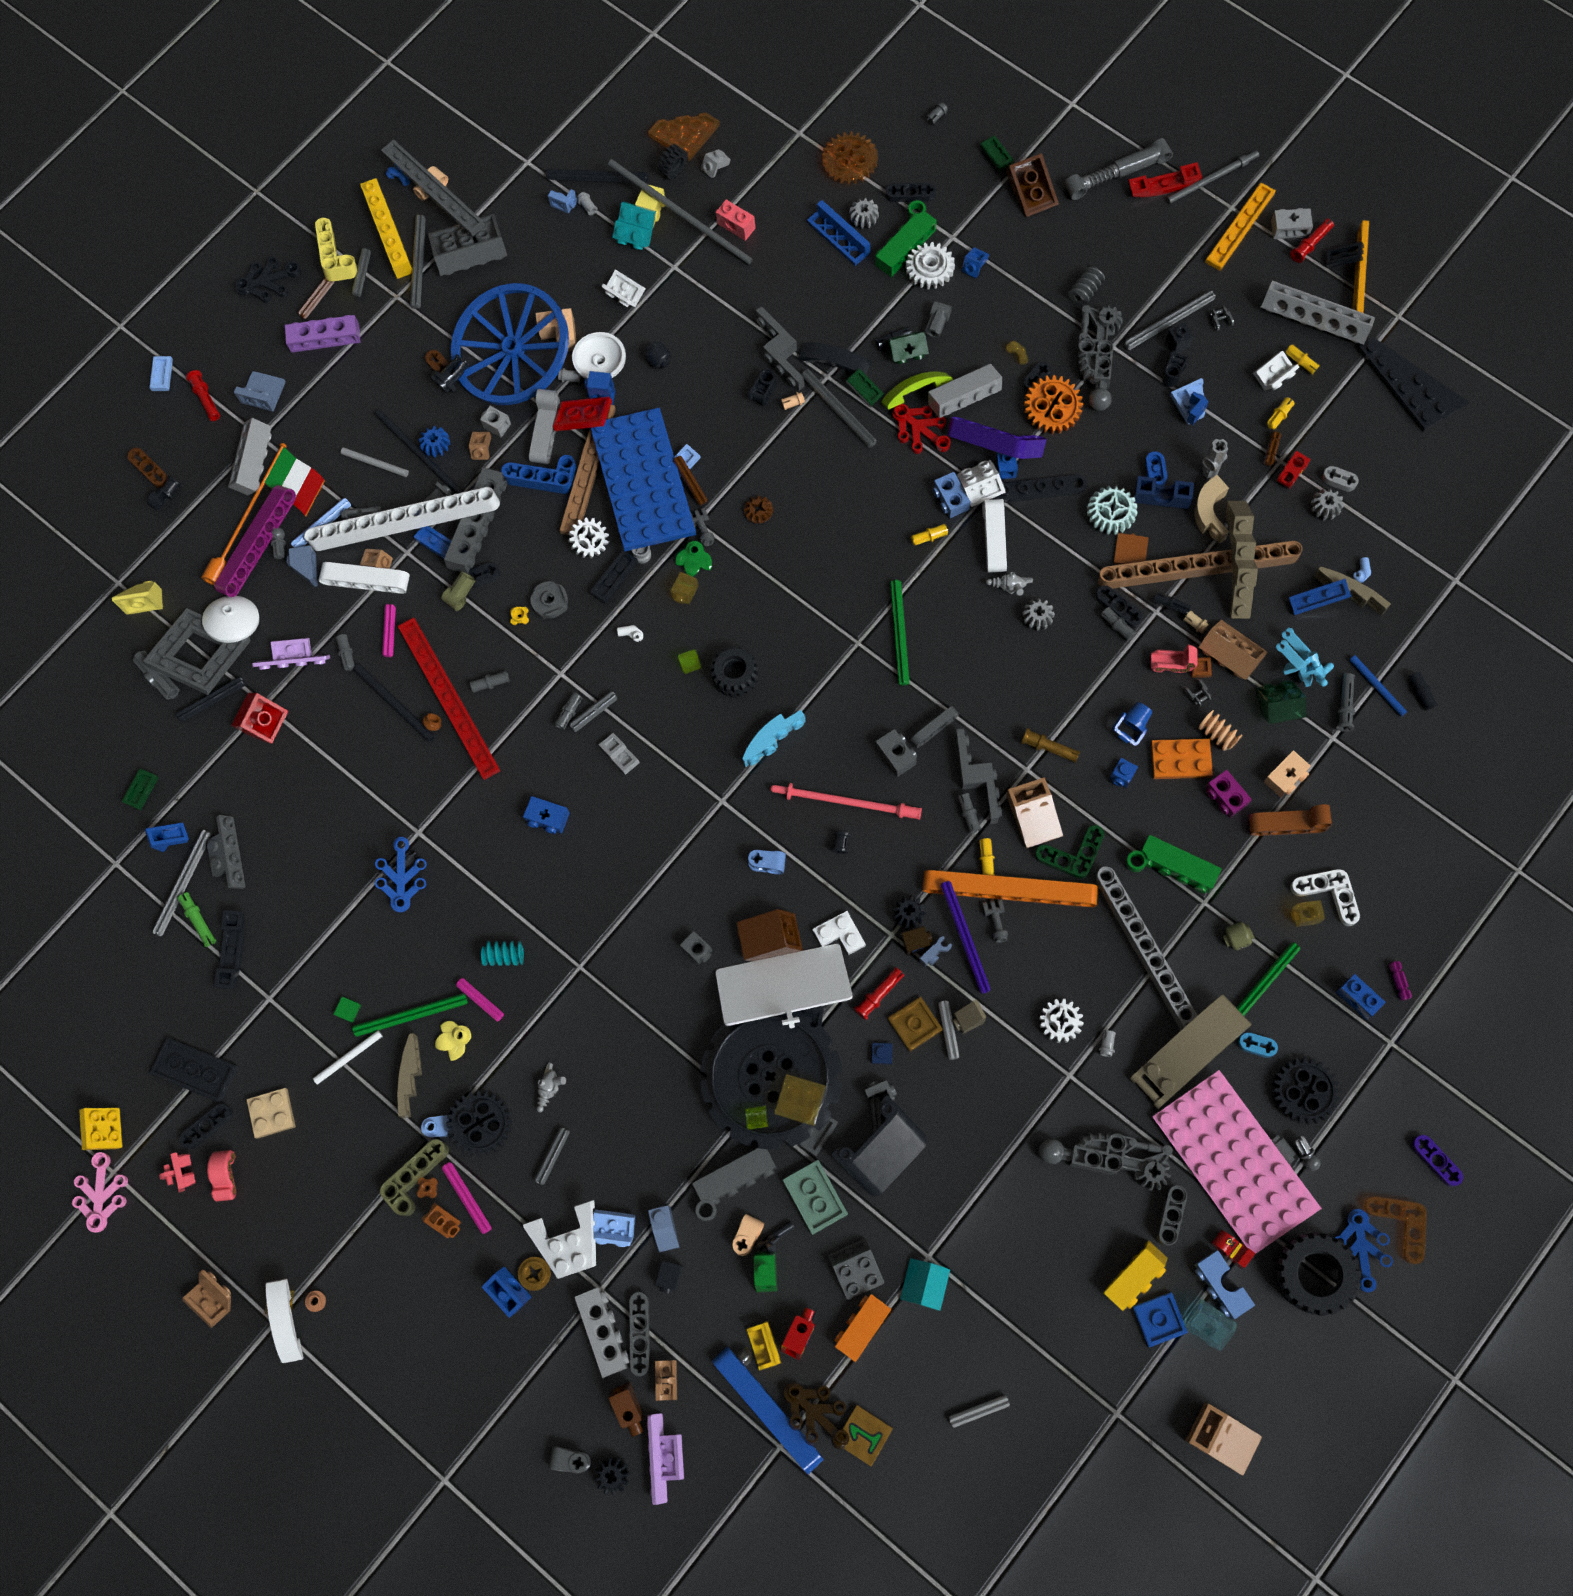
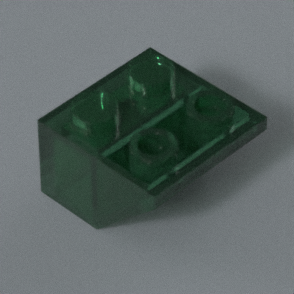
M1286 680L1278 684H1265L1262 687H1256L1262 716L1268 724L1307 717L1306 696L1294 681Z

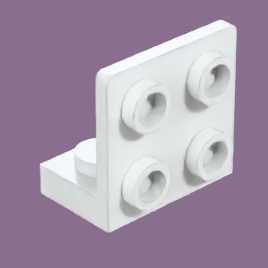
M991 460L982 461L977 466L966 468L957 474L967 497L971 501V507L982 503L984 500H989L1005 493L1000 475Z

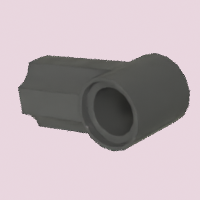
M937 301L934 302L930 319L925 329V333L929 337H940L945 322H948L951 315L952 306Z

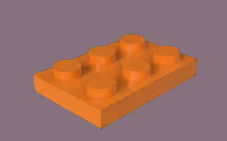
M1210 739L1151 741L1153 779L1212 778Z

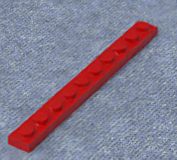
M412 618L399 625L398 628L482 778L486 780L500 772L501 770L416 619Z

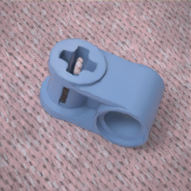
M754 850L748 856V864L750 869L755 872L783 874L786 854L781 851ZM756 858H759L758 864L755 863Z

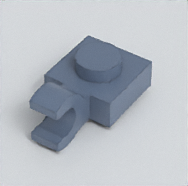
M944 936L940 937L937 943L920 958L919 962L924 967L928 964L932 966L939 959L937 956L939 952H948L951 949V943L947 947L941 945V942L945 939Z

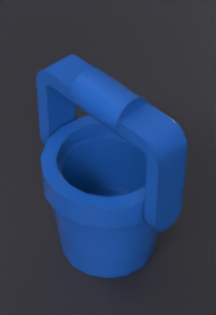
M1136 702L1127 713H1121L1112 726V730L1125 743L1138 745L1147 732L1145 726L1153 711L1146 705ZM1122 721L1140 732L1135 741L1125 732L1118 729Z

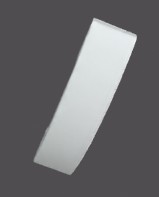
M282 1279L267 1282L266 1299L268 1315L279 1358L282 1363L302 1360L303 1353L300 1339L296 1337L289 1303L291 1295L288 1280Z

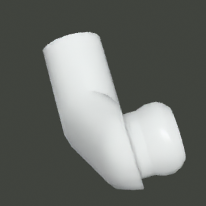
M634 625L617 628L619 637L628 635L636 642L643 639L642 631Z

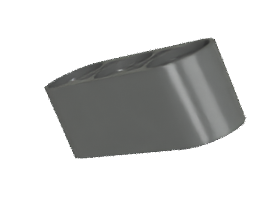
M1173 1186L1165 1194L1156 1232V1239L1163 1246L1172 1245L1178 1239L1187 1200V1192L1182 1186ZM1173 1190L1180 1192L1181 1199L1179 1201H1175L1172 1198ZM1169 1210L1176 1213V1220L1174 1222L1167 1218ZM1164 1230L1171 1233V1241L1166 1242L1162 1238Z

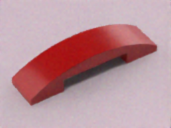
M1198 162L1180 166V171L1149 179L1145 175L1129 179L1128 182L1133 197H1151L1171 193L1190 186L1201 180L1202 175Z

